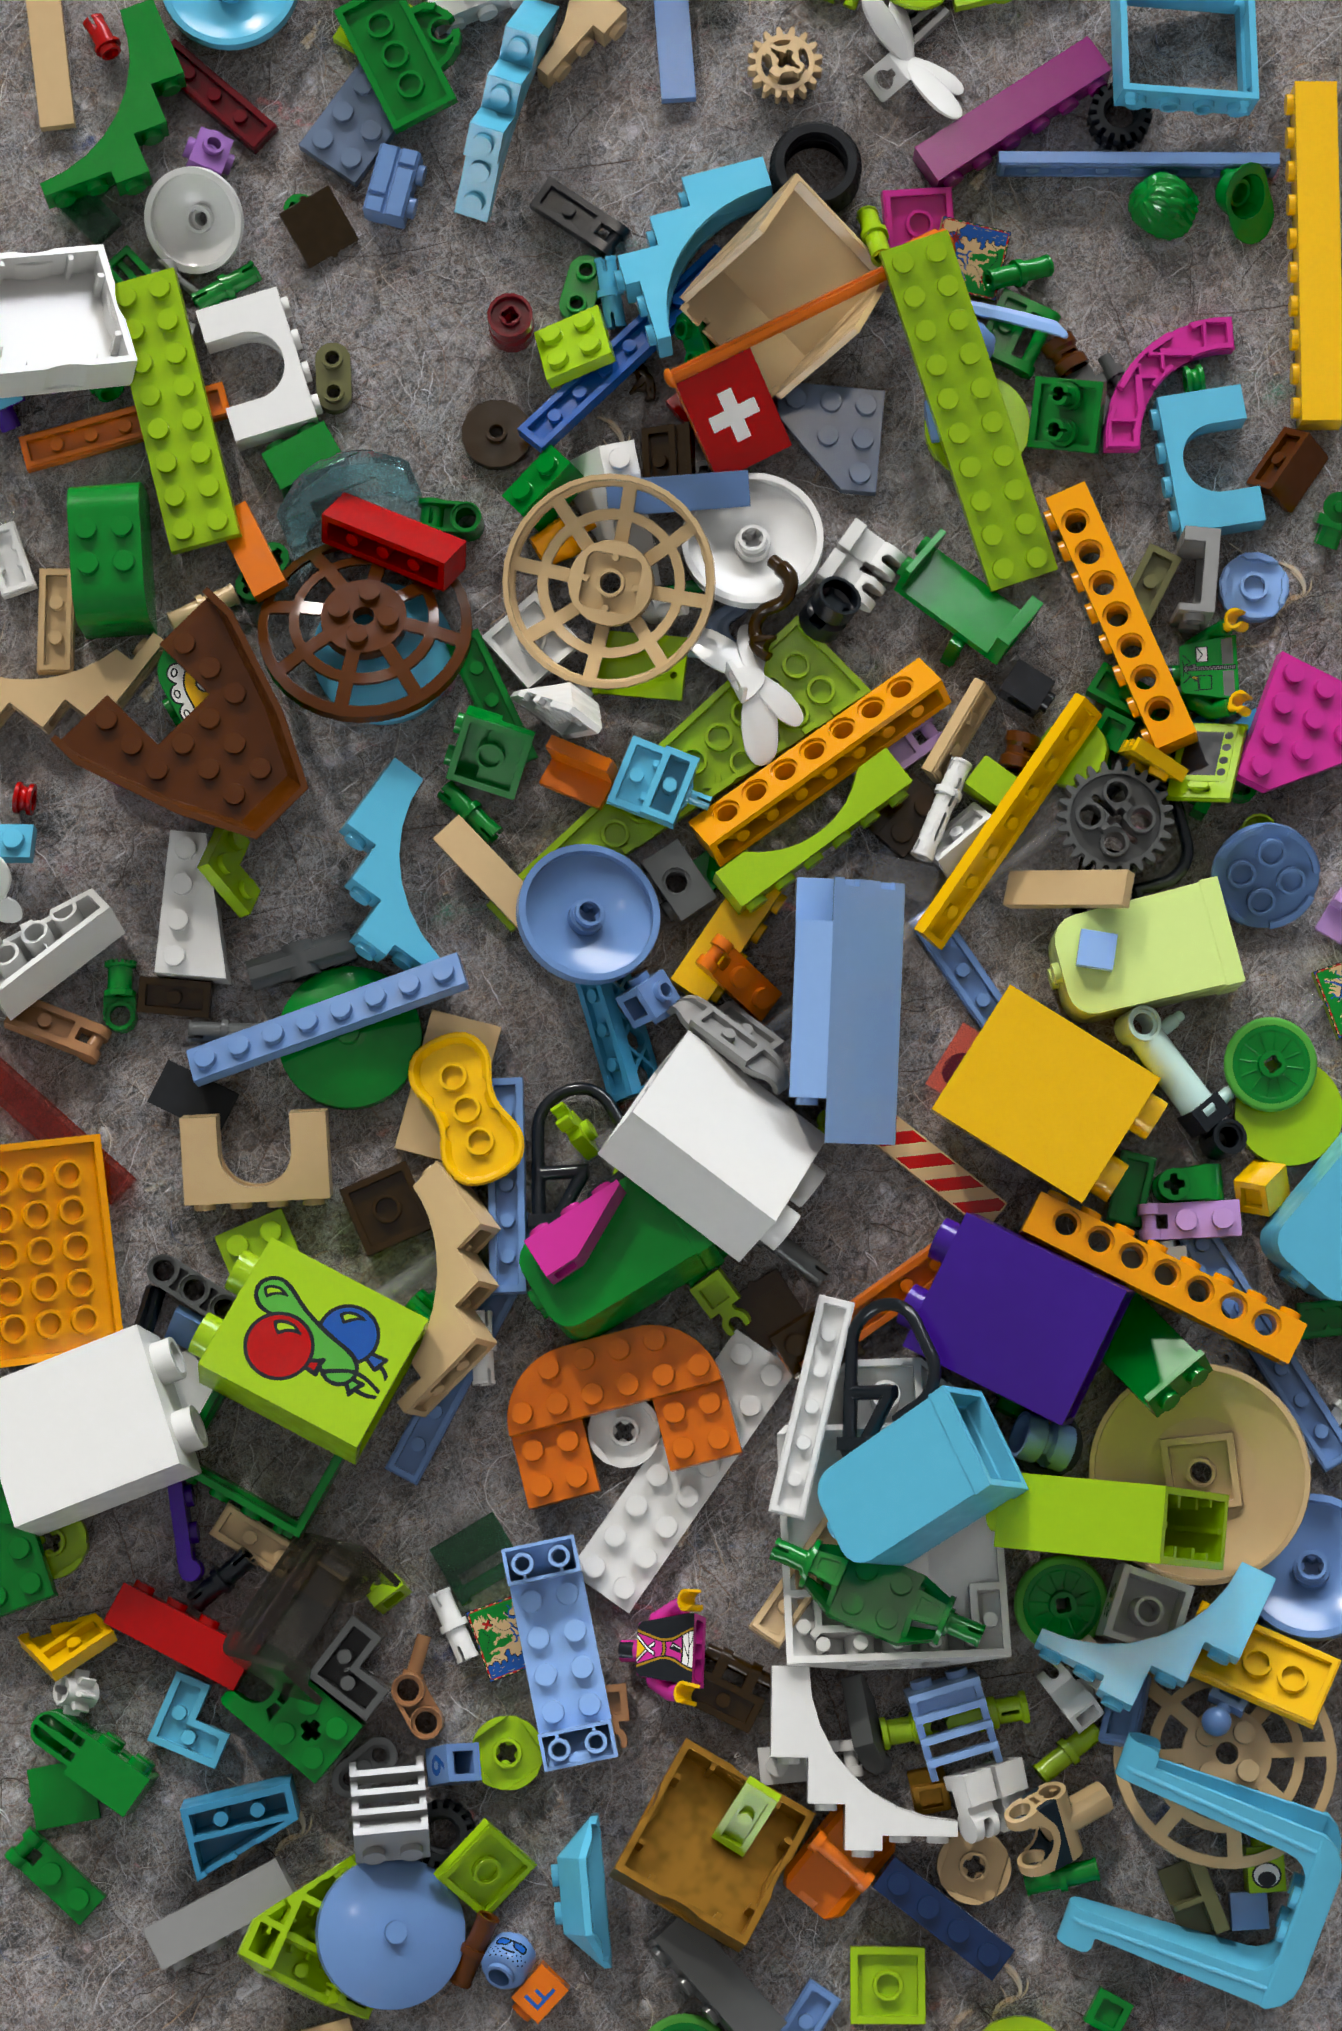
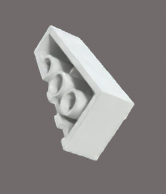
M170 830L154 972L158 977L211 981L216 984L232 985L218 892L197 868L210 839L206 833Z
M92 888L50 909V916L42 920L33 921L31 919L19 925L21 931L3 940L0 937V1010L10 1020H13L126 933L110 906Z

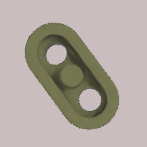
M327 343L317 351L315 357L316 393L318 394L322 409L329 414L337 415L347 411L353 401L352 363L350 354L343 345ZM331 355H336L339 357V360L335 364L327 363V358ZM332 389H338L340 395L336 398H330L328 392Z

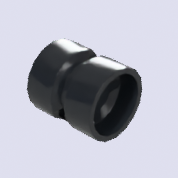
M832 576L823 579L799 613V623L802 630L813 640L822 643L836 640L861 606L859 591L844 578Z

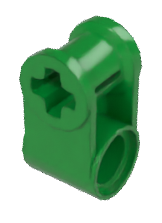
M432 497L420 498L418 500V507L421 508V523L467 542L475 541L483 534L485 529L484 520L479 508L474 503L449 501ZM471 515L476 518L473 526L469 528H462L458 525L464 516Z
M1201 1164L1167 1169L1154 1178L1151 1187L1152 1193L1162 1203L1224 1200L1221 1164ZM1168 1180L1178 1185V1189L1172 1193L1170 1189L1164 1188V1183Z

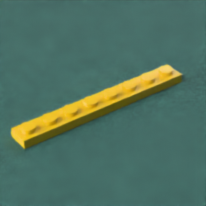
M1078 693L1073 695L914 927V930L934 947L940 950L943 949L1102 717L1098 709L1085 696Z

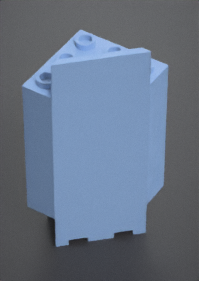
M836 876L834 879L797 877L795 888V958L790 1086L787 1097H795V1105L818 1106V1098L826 1099L824 1143L895 1145L905 884L884 883L865 879H845V877Z

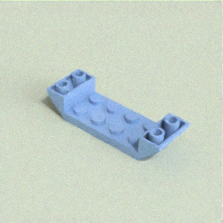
M574 1534L501 1549L539 1733L537 1736L544 1771L548 1772L618 1757L613 1722Z

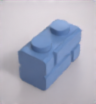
M386 143L380 144L362 208L365 219L404 229L408 218H415L418 207V199L414 198L417 186L423 187L427 174V166L423 165L421 153L406 148L401 149L398 146Z

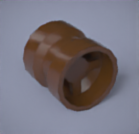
M1067 331L1069 335L1067 339L1056 336L1041 349L1046 359L1052 360L1054 363V372L1058 378H1063L1089 363L1086 354L1078 350L1076 346L1077 340L1071 331Z
M1007 730L1004 739L1006 750L1000 755L998 764L1009 772L1020 774L1040 745L1041 738L1020 730Z

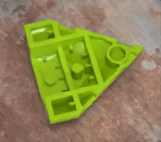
M354 1853L254 1917L237 1955L256 1972L323 2006L369 2020L373 2008L352 2001L342 1994L329 1980L320 1963L315 1940L316 1920L321 1903L327 1891L338 1877L356 1865Z

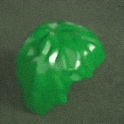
M1162 171L1144 178V181L1139 182L1133 188V192L1129 195L1128 211L1131 214L1132 221L1141 229L1158 239L1171 241L1188 233L1193 225L1192 222L1195 219V215L1198 213L1197 206L1200 201L1185 181L1169 172Z

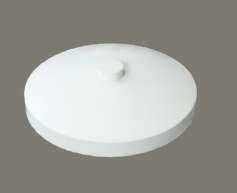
M748 473L751 506L690 511L700 523L709 541L714 558L716 575L714 599L732 607L756 609L761 604L777 598L782 593L784 586L781 579L767 566V561L771 556L778 555L783 561H788L794 567L799 579L796 593L798 594L814 577L823 555L824 536L822 521L811 499L793 483L765 473ZM695 536L682 544L683 559L690 576L699 588L705 592V564L700 546Z

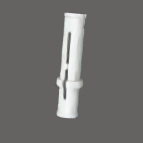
M956 756L951 757L941 784L936 785L934 790L936 796L910 853L916 859L932 863L953 808L962 799L963 794L961 791L973 766L969 761Z

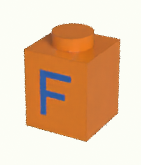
M542 1960L528 1975L524 1983L512 1993L511 1998L515 2001L512 2008L525 2021L529 2022L532 2018L539 2024L569 1991L570 1985Z

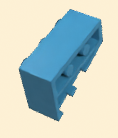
M292 1773L183 1800L180 1813L197 1882L223 1864L231 1862L247 1849L260 1844L298 1820L301 1807Z

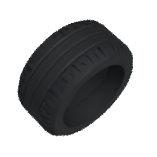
M809 121L801 123V125L798 124L786 131L773 148L769 168V178L773 194L789 180L785 167L796 153L810 148L824 149L834 154L841 161L845 169L843 180L835 188L827 192L817 193L838 214L852 202L860 185L862 163L858 147L843 129L833 126V124L822 123V121H813L812 123Z

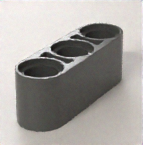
M168 1254L154 1256L147 1265V1275L153 1284L203 1316H206L209 1312L218 1316L217 1309L222 1302L229 1300L234 1302L236 1296ZM164 1262H171L174 1266L173 1276L167 1281H160L157 1277L158 1266ZM195 1281H201L205 1287L204 1295L199 1300L191 1301L187 1295L188 1286Z

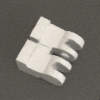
M855 518L838 542L837 547L833 549L817 572L814 581L820 584L823 579L832 576L846 579L859 591L861 597L859 609L870 613L875 607L876 602L863 590L881 597L886 588L876 577L892 582L896 576L894 571L882 561H886L899 568L906 559V556L898 548L885 542L867 529V525L858 518ZM863 566H865V567L868 568V569L873 573V575H875L876 577H874V576H872V575L870 576L869 574H866V573L862 572L860 569H861Z
M1089 1634L1081 1640L1097 1643ZM1061 1662L1059 1665L1052 1664L1059 1673L1057 1678H1050L1044 1671L1038 1674L1036 1678L1080 1734L1105 1714L1096 1701L1097 1698L1102 1700L1101 1697L1096 1695L1102 1681L1096 1678L1093 1682L1082 1678L1075 1680L1072 1676L1074 1673L1070 1667L1064 1666Z
M1002 1757L1003 1761L996 1763L994 1759L979 1764L975 1768H968L943 1777L946 1790L953 1793L958 1811V1828L966 1842L973 1844L982 1841L984 1837L990 1838L998 1835L999 1832L1011 1831L1006 1826L1004 1812L1013 1802L1026 1794L1025 1789L1029 1788L1022 1757ZM1020 1815V1816H1017V1817L1014 1818V1819H1019V1818H1022V1817H1024V1816H1021V1815Z

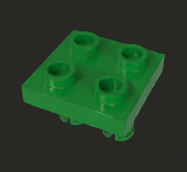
M1036 376L1027 447L1099 454L1107 383Z

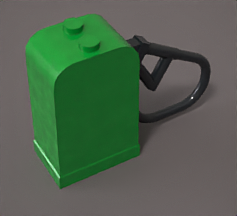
M585 1082L566 1084L547 1095L535 1111L532 1122V1214H528V1227L530 1230L542 1223H551L559 1218L561 1211L565 1207L576 1202L590 1177L589 1164L546 1166L544 1127L550 1109L570 1096L587 1095L595 1098L602 1104L615 1126L618 1125L624 1116L611 1095L599 1086ZM619 1170L602 1183L608 1181L612 1183L617 1179L626 1194L584 1266L553 1285L541 1270L526 1244H524L520 1252L519 1264L522 1273L532 1288L527 1292L530 1300L545 1319L550 1317L568 1338L577 1342L601 1336L703 1272L710 1271L725 1262L712 1241ZM571 1179L554 1212L546 1213V1181ZM595 1186L594 1188H592L591 1190L588 1191V1193H587V1198H589V1197L592 1196L591 1192H592L597 1186Z

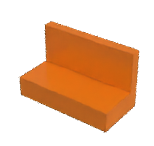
M551 735L545 747L552 759L543 773L539 784L598 810H602L619 771L614 760Z

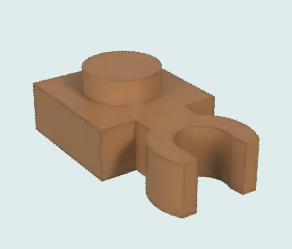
M627 1683L605 1685L614 1734L620 1737L621 1748H626L628 1736L620 1727V1722L630 1721Z

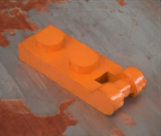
M717 933L710 942L712 947L706 954L699 956L695 962L696 965L750 1016L762 1022L783 993L739 953L728 939ZM722 956H724L723 960L718 965L717 962L721 959Z

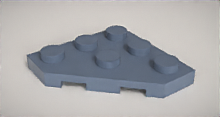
M800 383L784 398L778 399L777 411L785 429H788L799 442V446L816 466H819L840 493L866 496L876 495L885 390Z

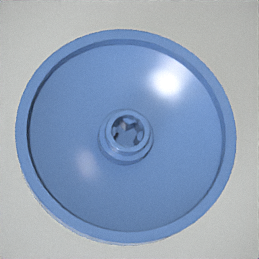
M575 844L550 852L541 858L529 871L517 897L516 921L519 934L527 950L547 971L573 983L602 985L626 977L646 959L658 937L660 908L657 895L649 879L629 858L603 846Z
M1310 1493L1308 1507L1297 1533L1274 1560L1260 1569L1277 1579L1260 1613L1259 1619L1282 1635L1302 1641H1327L1342 1637V1500L1338 1498Z
M419 1860L384 1861L377 1865L360 1863L345 1871L327 1891L316 1920L315 1940L317 1953L329 1980L342 1994L352 2001L380 2010L410 2008L438 1993L454 1974L462 1956L460 1951L462 1942H465L464 1914L457 1895L433 1874L435 1872L434 1868L427 1866V1864Z

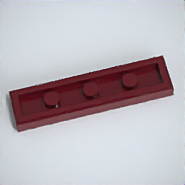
M174 38L171 43L184 71L187 85L181 88L180 91L256 155L278 132V126Z

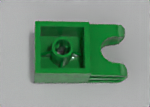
M265 1644L260 1650V1660L274 1677L275 1686L271 1696L265 1701H254L238 1690H229L220 1698L221 1702L232 1714L316 1784L367 1723L310 1679L303 1669L274 1645ZM316 1720L320 1724L317 1730L321 1735L318 1739L315 1736L307 1737L305 1734L307 1729L304 1726L306 1721L311 1724Z
M63 1708L40 1713L31 1724L30 1733L32 1740L67 1766L62 1774L122 1817L136 1810L160 1776V1774L153 1770L156 1766L153 1761L141 1753H137L135 1756L124 1749L126 1743L120 1737L110 1731L106 1734L99 1732L79 1716L63 1714Z

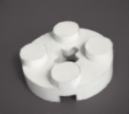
M647 1402L591 1416L588 1426L589 1443L595 1455L604 1463L617 1468H630L643 1464L656 1451L661 1436L656 1412ZM622 1422L624 1425L632 1423L634 1429L631 1431L632 1440L627 1441L622 1438L618 1441L614 1437L618 1432L615 1427L617 1423Z

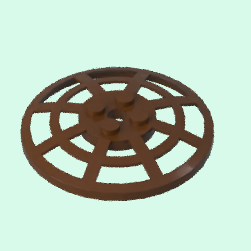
M327 544L308 551L293 561L283 571L286 580H288L299 569L310 562L318 571L302 585L293 601H273L277 595L275 593L264 599L260 609L258 620L259 648L264 666L279 689L300 707L312 713L341 722L353 723L382 722L402 717L424 707L439 697L453 683L463 668L472 640L471 607L466 592L458 578L451 583V586L456 593L460 606V633L439 626V608L435 595L432 592L438 589L406 577L413 584L395 591L389 585L382 583L386 570L382 566L359 557H351L331 563L324 555L339 551L340 549ZM354 566H371L367 580L347 582L338 572ZM323 579H326L334 589L324 603L305 601L311 590ZM423 595L428 608V622L408 618L405 602ZM364 614L374 618L372 622L366 625L355 622L358 616ZM269 615H289V632L296 650L279 663L273 655L269 642ZM300 615L320 616L322 632L305 642L300 631ZM410 632L423 636L417 648L403 660L396 647L403 640L405 633ZM435 640L455 646L454 653L443 670L431 682L421 688L410 670L426 657ZM329 645L334 651L344 656L342 669H336L324 663L314 654ZM383 656L390 666L375 672H356L359 660H371ZM302 662H305L318 674L339 682L335 702L323 700L305 691L294 683L287 674ZM398 678L407 693V696L383 704L349 705L353 685L379 684Z

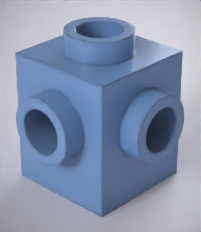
M661 969L650 975L647 970L637 974L628 981L631 987L615 999L635 1029L650 1021L657 1024L668 1018L670 1015L666 1011L681 997L664 969Z

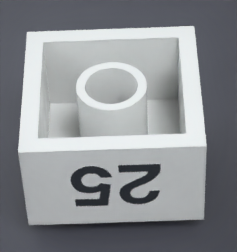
M1126 1563L1118 1564L1115 1568L1095 1635L1116 1643H1131L1158 1637L1176 1629L1185 1623L1195 1587Z

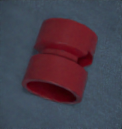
M504 293L496 297L490 303L487 311L489 332L493 343L500 350L508 353L526 349L532 342L535 332L533 311L529 302L523 296L515 293Z

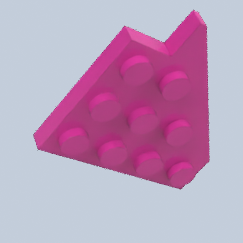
M1283 651L1276 655L1243 746L1236 777L1237 781L1261 793L1272 791L1342 765V681Z

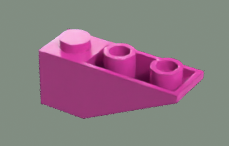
M617 1179L612 1183L608 1181L600 1184L591 1192V1197L581 1203L574 1202L561 1211L559 1218L551 1223L545 1222L536 1226L529 1233L530 1237L524 1240L541 1270L553 1285L585 1265L626 1194Z

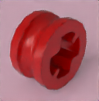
M17 782L13 792L12 811L15 814L25 811L26 815L32 816L37 802V785L31 783L26 787L23 782Z

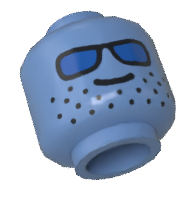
M502 1932L496 1935L481 1960L482 1970L487 1981L499 1989H511L521 1986L536 1961V1952L532 1944L522 1934Z

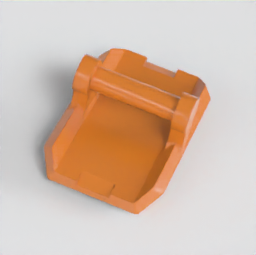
M837 1804V1811H830L785 1867L783 1885L824 1920L842 1917L859 1895L869 1887L875 1879V1875L895 1852L896 1843L889 1842V1836H883L882 1851H874V1857H851V1850H844L843 1804Z

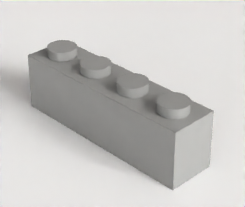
M280 1855L153 1922L142 1929L161 1969L164 1970L172 1966L174 1971H178L194 1962L192 1954L205 1948L209 1954L228 1943L225 1936L239 1930L241 1936L246 1934L254 1917L286 1898L297 1889Z

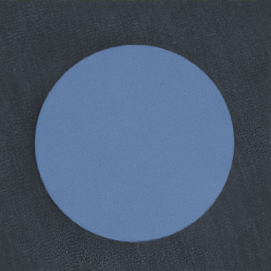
M1264 822L1252 824L1238 830L1222 844L1214 858L1211 877L1218 876L1226 910L1232 920L1250 927L1274 929L1293 922L1309 908L1315 899L1314 895L1319 883V872L1321 871L1318 857L1304 836L1289 826Z

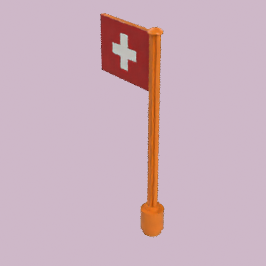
M932 229L908 242L944 231L946 229ZM950 235V238H951V241H952V244H953V247H954V250H955V253H956L955 243H954V241H953V239H952V237H951V235ZM883 266L671 370L669 368L664 370V380L668 386L676 389L712 472L744 470L792 446L750 347L886 281L887 278Z

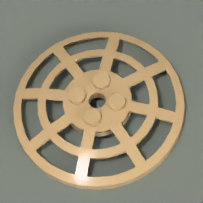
M611 473L589 475L570 481L548 493L531 508L520 522L510 541L504 560L502 577L504 604L509 622L518 640L531 657L545 669L568 682L588 688L607 690L629 688L649 682L668 672L684 659L698 642L708 623L714 604L716 588L715 562L709 541L700 523L690 510L669 491L650 481L631 475ZM623 487L620 509H599L577 517L565 500L576 493L592 488ZM637 490L648 493L665 502L681 516L685 524L669 536L653 520L634 512ZM554 508L565 526L550 541L542 556V560L536 561L520 557L523 545L534 526L544 514ZM618 520L614 540H603L594 543L584 528L589 524L599 521ZM632 523L648 530L660 543L645 554H642L634 546L628 544ZM570 536H573L582 552L576 557L571 568L554 565L553 560L560 547ZM693 536H695L700 546L705 564V594L685 591V569L677 548ZM667 555L671 559L674 570V589L656 586L651 568ZM517 571L538 576V599L545 619L528 629L521 618L517 604L515 584ZM608 574H617L621 580L620 588L614 593H606L602 588V581ZM549 578L568 582V590L572 602L557 612L553 609L549 595ZM651 600L671 603L663 621L651 632L641 617ZM682 605L700 608L699 619L690 636L667 659L657 641L671 628ZM580 614L583 615L586 619L596 624L592 643L589 644L578 639L563 624ZM629 623L639 641L623 647H606L610 627L623 626ZM554 631L569 646L588 654L583 675L572 672L557 664L539 648L535 641ZM646 650L655 665L654 668L644 673L627 678H597L603 658L627 657Z
M1148 1672L1152 1678L1148 1697L1161 1707L1153 1722L1149 1736L1155 1737L1160 1741L1163 1728L1170 1715L1187 1728L1181 1748L1160 1749L1159 1758L1182 1764L1183 1766L1292 1802L1302 1781L1305 1757H1326V1773L1323 1788L1314 1807L1315 1810L1325 1812L1333 1793L1337 1773V1748L1333 1728L1324 1706L1318 1716L1323 1730L1324 1742H1303L1298 1723L1281 1716L1288 1728L1292 1742L1270 1743L1262 1723L1272 1712L1258 1705L1250 1715L1244 1712L1241 1718L1230 1713L1232 1723L1229 1731L1223 1736L1215 1737L1209 1735L1203 1729L1201 1723L1202 1715L1199 1717L1195 1716L1181 1704L1190 1695L1206 1688L1213 1687L1212 1685L1195 1680L1180 1688L1171 1696L1154 1682L1155 1675ZM1227 1743L1235 1748L1237 1757L1234 1763L1223 1764L1218 1760L1216 1749L1220 1744ZM1113 1746L1114 1773L1123 1747ZM1294 1758L1291 1778L1285 1791L1282 1792L1266 1778L1271 1768L1272 1759ZM1115 1773L1116 1784L1123 1802L1136 1824L1153 1842L1182 1860L1211 1869L1236 1870L1264 1864L1286 1853L1272 1847L1256 1854L1243 1856L1242 1832L1213 1819L1201 1816L1164 1797L1162 1798L1170 1809L1155 1825L1137 1801L1130 1782L1120 1778ZM1182 1818L1203 1830L1226 1834L1227 1857L1196 1852L1177 1843L1167 1835Z

